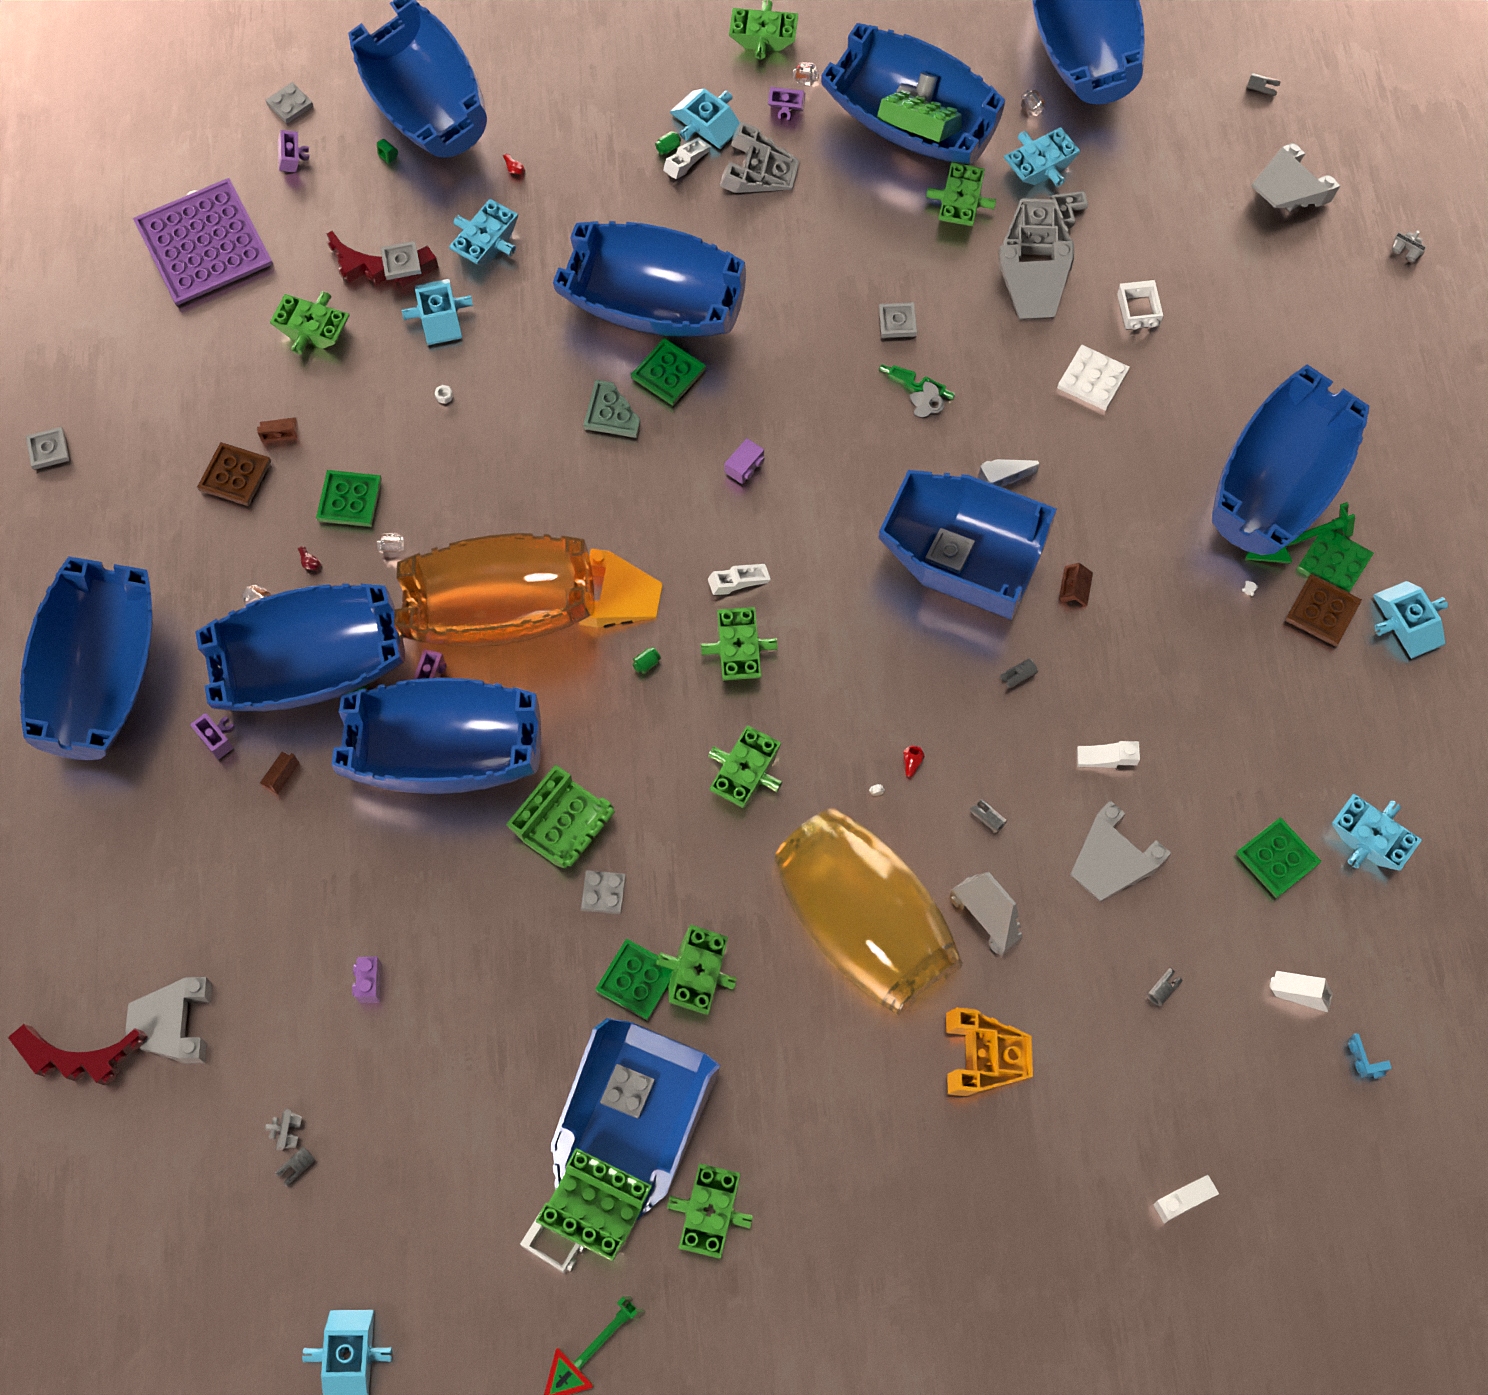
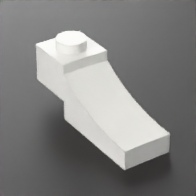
M699 137L678 148L675 155L666 159L663 171L675 179L685 175L687 170L698 159L710 152L711 145Z
M765 564L732 566L730 570L713 571L708 578L713 595L730 594L732 591L741 588L767 584L771 580Z
M1119 741V743L1077 747V767L1117 768V765H1138L1140 761L1139 741Z

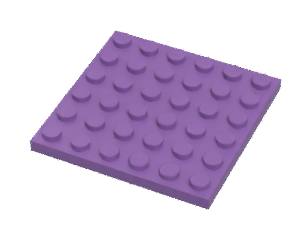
M230 178L133 218L176 306L273 264Z

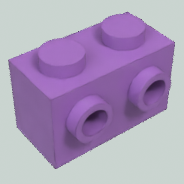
M746 438L725 462V473L743 484L746 479L749 480L752 477L754 470L764 463V449Z
M424 649L413 679L440 678L441 674L445 673L447 667L443 654Z
M357 957V964L353 965L356 983L352 985V994L359 1003L380 1002L382 963L378 957Z

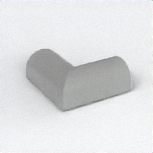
M921 72L917 88L902 83L899 85L897 92L905 90L910 92L911 96H922L926 98L925 101L931 102L938 77Z
M1085 191L1051 195L1050 200L1057 201L1063 216V222L1068 229L1072 228L1075 224L1073 211L1088 208Z

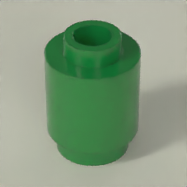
M670 131L657 140L655 143L656 149L661 155L668 154L680 146L681 138L677 132Z
M654 647L646 648L633 658L634 663L632 666L638 673L642 672L645 674L659 663L661 656Z

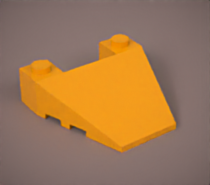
M591 549L588 561L589 575L604 577L599 601L580 600L577 615L579 625L604 627L606 624L615 623L616 625L622 624L621 622L632 620L635 622L657 618L663 583L610 551Z
M956 1007L946 1013V1033L965 1035L966 1070L957 1069L947 1074L948 1095L969 1096L1033 1077L1031 1035L1010 1025L1006 1026L993 1017L989 1018L976 1009Z

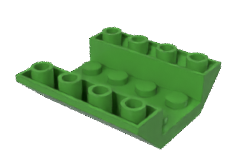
M576 1148L566 1165L564 1176L549 1203H545L536 1223L613 1261L621 1251L636 1223L652 1185Z

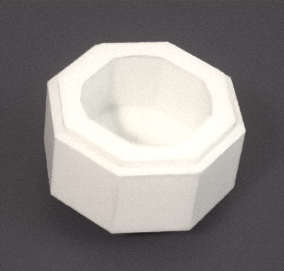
M441 385L436 388L435 397L439 403L446 404L452 400L453 392L449 386Z

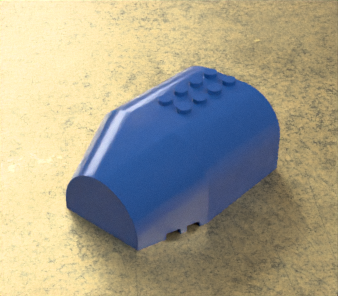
M908 470L879 530V540L923 586L1013 620L1044 550L1057 508L970 475L961 474V477L950 476V473L933 475L932 472ZM940 528L975 541V545L960 574L925 561V557Z

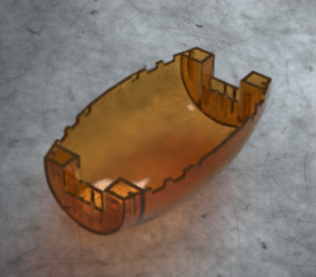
M533 533L489 535L449 543L450 547L442 549L435 547L431 549L432 552L424 555L418 553L397 562L396 578L403 590L402 608L395 609L394 626L402 638L451 647L500 646L552 634L592 616L594 612L593 574L584 539L563 535L561 538H554L550 534L533 536Z

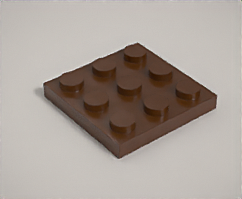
M220 442L197 488L199 491L249 506L271 463L270 457Z
M1310 574L1285 621L1337 647L1362 599Z

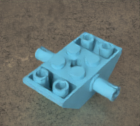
M704 88L694 90L670 111L673 116L687 125L680 131V136L687 141L697 132L721 149L733 138L734 132L740 124L730 106L727 105L733 99L731 93L724 91L717 98Z
M1061 127L1034 141L1027 131H1023L1018 135V140L1024 146L1005 155L1004 159L1023 182L1037 185L1050 178L1055 186L1059 187V184L1061 186L1065 182V178L1062 177L1060 172L1064 171L1077 157L1080 150Z
M489 199L471 221L457 215L453 224L463 229V231L452 242L449 249L477 265L490 263L500 250L512 256L516 251V246L508 243L511 238L518 214Z
M449 279L416 285L415 292L418 305L413 308L401 309L404 321L420 317L427 345L462 338L456 311L460 308L473 306L471 295L455 299Z
M1408 581L1373 595L1387 618L1386 621L1375 624V631L1380 630L1377 634L1381 636L1394 630L1411 659L1446 644L1442 619L1437 613L1448 608V603L1444 597L1430 602L1421 587Z
M1353 793L1332 822L1342 841L1355 850L1348 859L1350 865L1355 859L1357 860L1352 867L1359 868L1363 860L1367 858L1378 866L1400 871L1422 841V839L1393 820L1401 809L1399 804L1392 809L1396 804L1395 801H1390L1385 810L1381 812Z
M330 1310L324 1330L323 1348L303 1349V1354L311 1355L302 1356L303 1363L322 1362L321 1381L323 1395H369L372 1362L392 1361V1356L383 1355L393 1354L392 1347L373 1348L374 1310ZM349 1349V1351L351 1352V1356L348 1359H346L343 1357V1355L346 1354Z

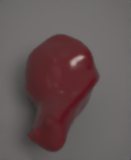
M305 546L298 547L302 567L309 570H320L322 564L319 559L314 555H310Z

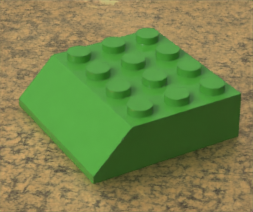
M900 90L883 98L877 115L880 121L937 142L960 132L962 129L961 113H958L955 108H944L938 102L925 101L926 98L922 96H911L910 92Z

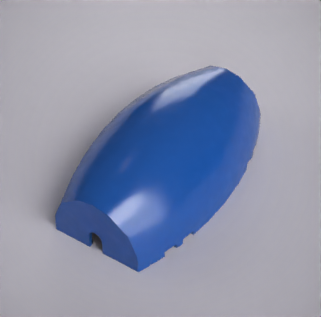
M1308 364L1280 384L1261 404L1242 429L1225 462L1217 486L1212 511V523L1219 533L1235 546L1259 555L1275 554L1301 535L1330 505L1351 471L1358 455L1359 445L1363 440L1362 434L1367 424L1369 405L1344 388L1337 394L1331 393L1328 388L1332 385L1333 381Z
M68 556L62 567L58 570L55 580L47 588L46 595L43 601L40 602L33 619L22 662L20 715L23 737L28 744L38 750L56 756L78 760L101 759L109 752L132 713L147 670L152 637V599L146 569L114 564V570H107L100 561Z

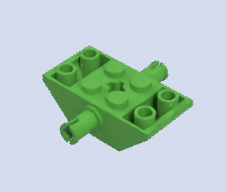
M767 0L762 2V10L733 8L729 36L745 49L756 50V58L759 59L760 53H762L761 59L766 56V51L778 52L795 42L798 13L771 11L773 3L768 0V5H766Z
M951 163L946 188L941 190L928 187L926 198L937 199L942 202L938 220L973 226L979 207L995 209L996 199L981 197L980 195L985 168Z
M321 291L316 303L284 294L270 323L290 339L296 340L291 348L294 353L301 355L306 344L323 349L334 345L339 338L350 315L349 313L326 307L331 299L329 293Z
M755 607L717 610L718 643H701L702 656L719 654L721 656L723 681L761 678L759 653L764 650H778L777 638H758Z
M747 725L731 753L728 754L713 746L708 757L722 763L723 766L709 790L742 808L754 798L762 784L778 792L783 781L776 779L768 773L777 756L781 742Z
M690 925L679 946L676 957L662 952L659 953L657 958L659 960H657L656 964L673 969L668 986L669 1003L708 1015L716 984L733 990L736 984L733 982H736L737 978L720 972L728 940L727 936Z
M699 1163L691 1198L686 1200L670 1195L667 1209L684 1212L687 1215L679 1249L721 1259L729 1226L734 1224L748 1229L751 1228L753 1215L736 1212L734 1209L741 1173ZM713 1208V1211L716 1213L711 1214V1217H708L707 1212H705V1210Z

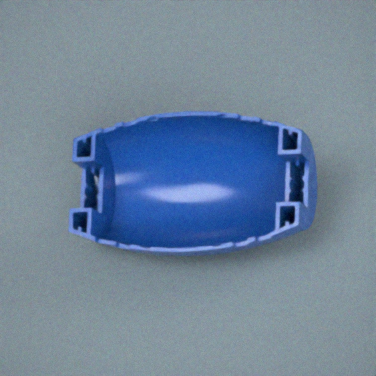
M393 0L390 2V5L397 16L370 35L362 23L348 32L350 47L354 54V62L357 65L358 73L371 98L387 119L402 134L419 147L437 157L459 155L470 149L481 138L487 124L484 98L476 74L456 38L435 15L430 13L426 7H422L416 0Z
M1033 0L1035 19L1046 53L1063 81L1082 101L1090 104L1111 103L1125 97L1137 87L1143 76L1145 60V31L1139 0Z
M856 23L848 35V48L838 63L835 65L830 62L821 75L822 86L842 108L865 127L909 151L949 162L975 163L993 137L1005 106V99L992 85L988 86L983 81V77L977 76L971 71L969 66L956 57L921 39L904 34V36L895 34L894 30L890 29L888 31L880 30L878 26ZM921 72L938 77L931 102H938L944 108H955L958 113H961V131L940 142L880 121L877 118L881 100L896 93L899 85L902 83L917 88Z
M598 221L575 224L570 237L573 246L570 260L566 269L558 268L553 280L555 291L569 302L613 324L650 334L675 337H705L731 332L738 318L745 291V261L728 251L724 252L718 249L715 244L710 245L703 242L701 238L666 227L635 222L616 224V221H609V224H599Z
M361 583V585L342 584L331 586V584L289 590L246 604V607L236 612L233 610L228 613V616L220 620L215 619L195 631L198 650L206 658L210 684L204 685L207 704L213 709L274 711L314 705L360 689L385 676L405 662V648L398 616L390 593L385 585Z
M426 678L398 681L396 685L386 687L384 684L377 685V689L366 691L364 688L341 696L339 714L344 723L341 747H334L331 763L335 773L339 776L386 790L420 794H449L500 786L533 775L538 771L541 754V717L536 693L516 687L512 689L502 687V684L495 683V685L485 684L481 680Z

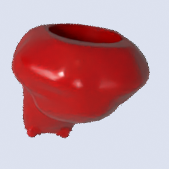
M506 153L503 155L510 173L524 175L526 170L520 162L513 160L510 154Z
M913 745L906 748L903 752L905 773L908 777L914 776L918 766L925 758L923 750Z

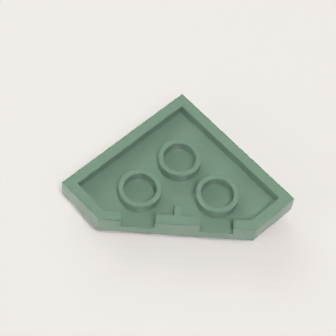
M595 380L583 425L584 429L637 438L641 423L638 415L634 413L613 382Z

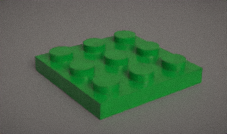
M663 338L631 373V378L674 406L706 370V365Z
M327 470L316 515L317 521L372 527L382 481L381 475Z
M1330 530L1316 537L1296 570L1308 577L1312 574L1349 593L1374 552L1340 533Z
M1281 817L1235 853L1276 899L1322 862Z
M626 938L595 988V992L648 1021L669 986L673 969L657 965L658 955Z

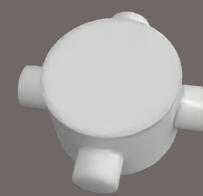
M1246 581L1242 592L1254 596L1258 585L1254 582Z
M881 784L872 786L869 791L873 796H879L885 792V789Z

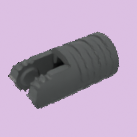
M1252 73L1247 88L1276 96V90L1265 86L1266 84L1280 86L1281 82Z
M1028 658L1002 673L1000 678L1003 681H1007L1006 685L1011 688L1037 674L1038 670L1033 660Z
M982 799L977 802V805L970 808V812L995 834L1007 823V820Z
M1171 967L1147 993L1148 998L1157 1006H1162L1183 981L1180 977H1177L1171 983L1168 982L1175 973Z
M303 1146L274 1174L277 1177L281 1176L291 1166L295 1172L285 1179L284 1184L287 1187L316 1159Z

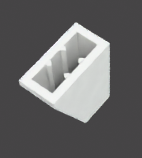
M1276 971L1275 977H1272L1270 988L1276 997L1329 1012L1333 993L1325 978Z

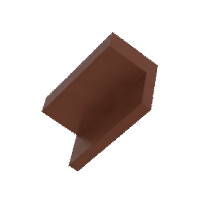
M296 417L260 422V426L257 427V433L261 442L297 438Z
M1081 563L1065 566L1059 599L1063 602L1077 600L1083 606H1087L1093 572Z
M281 752L261 780V786L278 794L299 764L296 756L293 753L288 755Z

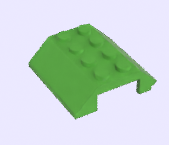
M555 764L506 825L529 847L553 864L566 869L567 866H572L580 857L578 852H584L592 842L590 838L596 837L604 827L603 821L608 822L615 811L609 801L603 797L599 800L572 781L571 775Z

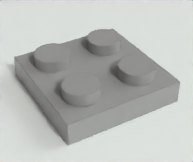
M293 82L266 99L267 105L286 124L313 107L312 101Z
M415 241L380 247L387 280L421 274Z
M914 302L879 304L881 338L917 336Z
M62 427L26 436L30 463L33 470L70 461Z
M940 528L925 557V561L960 574L975 545V541Z
M586 870L581 911L621 914L626 875Z
M616 1064L600 1103L639 1119L655 1079Z

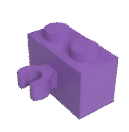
M770 87L768 105L774 108H782L778 113V118L781 120L782 114L787 113V120L790 121L791 113L789 109L803 111L806 93L803 90Z
M280 130L278 138L279 171L296 172L299 158L304 161L309 160V154L303 153H308L309 147H298V132Z
M204 713L190 725L219 760L233 749V746L224 734L234 731L235 726L230 724L225 727V724L229 722L227 716L220 720L219 725H216L207 713Z

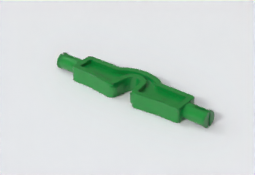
M881 364L879 371L889 374V379L904 384L908 390L914 393L923 392L924 383L930 382L938 388L940 397L943 396L951 400L955 397L956 393L946 390L945 385L928 377H923L920 383H915L916 373L914 371L893 365L891 368Z

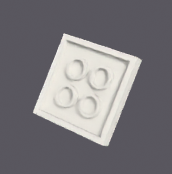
M1081 345L1057 388L1106 411L1130 367Z

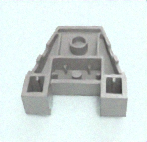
M741 121L734 132L731 146L746 152L743 165L741 167L729 162L723 172L719 186L734 193L791 190L799 160L784 148L780 149L773 143L774 141L763 136L758 128Z
M1292 143L1283 146L1254 181L1252 187L1274 208L1294 207L1297 204L1307 207L1308 204L1322 206L1330 203L1339 190L1340 185L1329 175L1317 179L1300 163L1305 153L1298 145Z
M1021 198L1003 245L1018 244L1020 262L1021 254L1052 255L1051 247L1054 242L1072 241L1073 259L1069 271L1072 269L1074 243L1070 239L1069 230L1063 222V216L1057 201Z
M1072 241L1054 242L1051 247L1052 260L1019 262L1018 244L1000 245L998 250L999 268L1003 274L1019 319L1054 318L1073 259Z
M1111 800L1097 814L1070 874L1100 902L1122 891L1124 888L1154 875L1171 855V852L1157 840L1142 853L1115 828L1122 822L1126 813Z
M989 872L982 873L979 876L978 874L971 875L951 890L950 900L957 908L960 907L962 911L967 908L991 935L989 945L996 954L999 953L1001 956H1004L1021 942L1023 936L1018 931L1021 926L1019 922L1016 923V919L1019 917L1017 905Z
M185 977L128 1003L125 1036L137 1028L144 1031L148 1037L138 1049L184 1064L205 1063L207 1043L201 1037L185 1038L188 1003H211V981L207 977Z

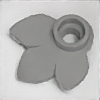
M930 382L924 383L923 392L910 394L912 403L917 406L914 414L918 417H927L931 413H939L944 408V400L939 396L938 388ZM938 402L939 405L937 407H933L932 403Z

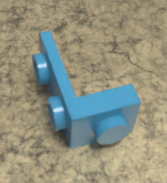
M1359 1033L1353 1034L1349 1038L1348 1044L1350 1051L1355 1055V1066L1358 1073H1361L1362 1078L1373 1076L1374 1079L1387 1076L1386 1073L1392 1069L1390 1061L1369 1065Z

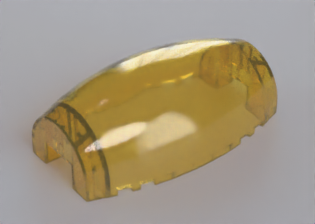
M835 808L825 810L796 829L777 850L775 864L781 882L804 928L834 966L850 981L859 986L864 993H868L876 999L879 1004L900 1015L915 1003L918 995L943 976L947 979L962 967L963 962L954 937L929 891L914 871L891 847L856 820Z

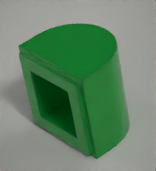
M385 139L376 142L377 153L383 160L390 164L396 159L398 150Z

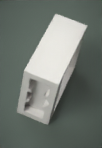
M1155 280L1120 284L1117 296L1125 329L1160 326L1163 312ZM1149 297L1153 314L1130 317L1126 299Z
M535 1219L520 1245L562 1273L566 1274L567 1270L571 1271L577 1262L575 1259L579 1251L583 1252L585 1247L576 1243L563 1265L533 1247L545 1228L536 1223Z

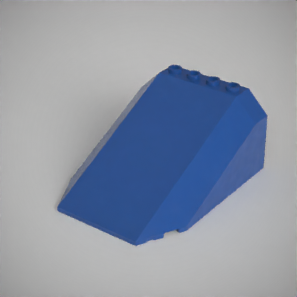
M606 1018L594 1027L551 1142L555 1190L565 1174L567 1163L577 1148L652 1185L637 1219L639 1220L668 1193L721 1065L702 1051L629 1021ZM616 1064L655 1079L639 1119L600 1103Z

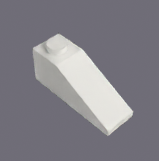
M1003 459L986 461L980 466L979 477L983 481L1003 487L1037 473L1039 462Z
M1206 1175L1159 1199L1153 1206L1165 1224L1219 1193L1210 1177Z

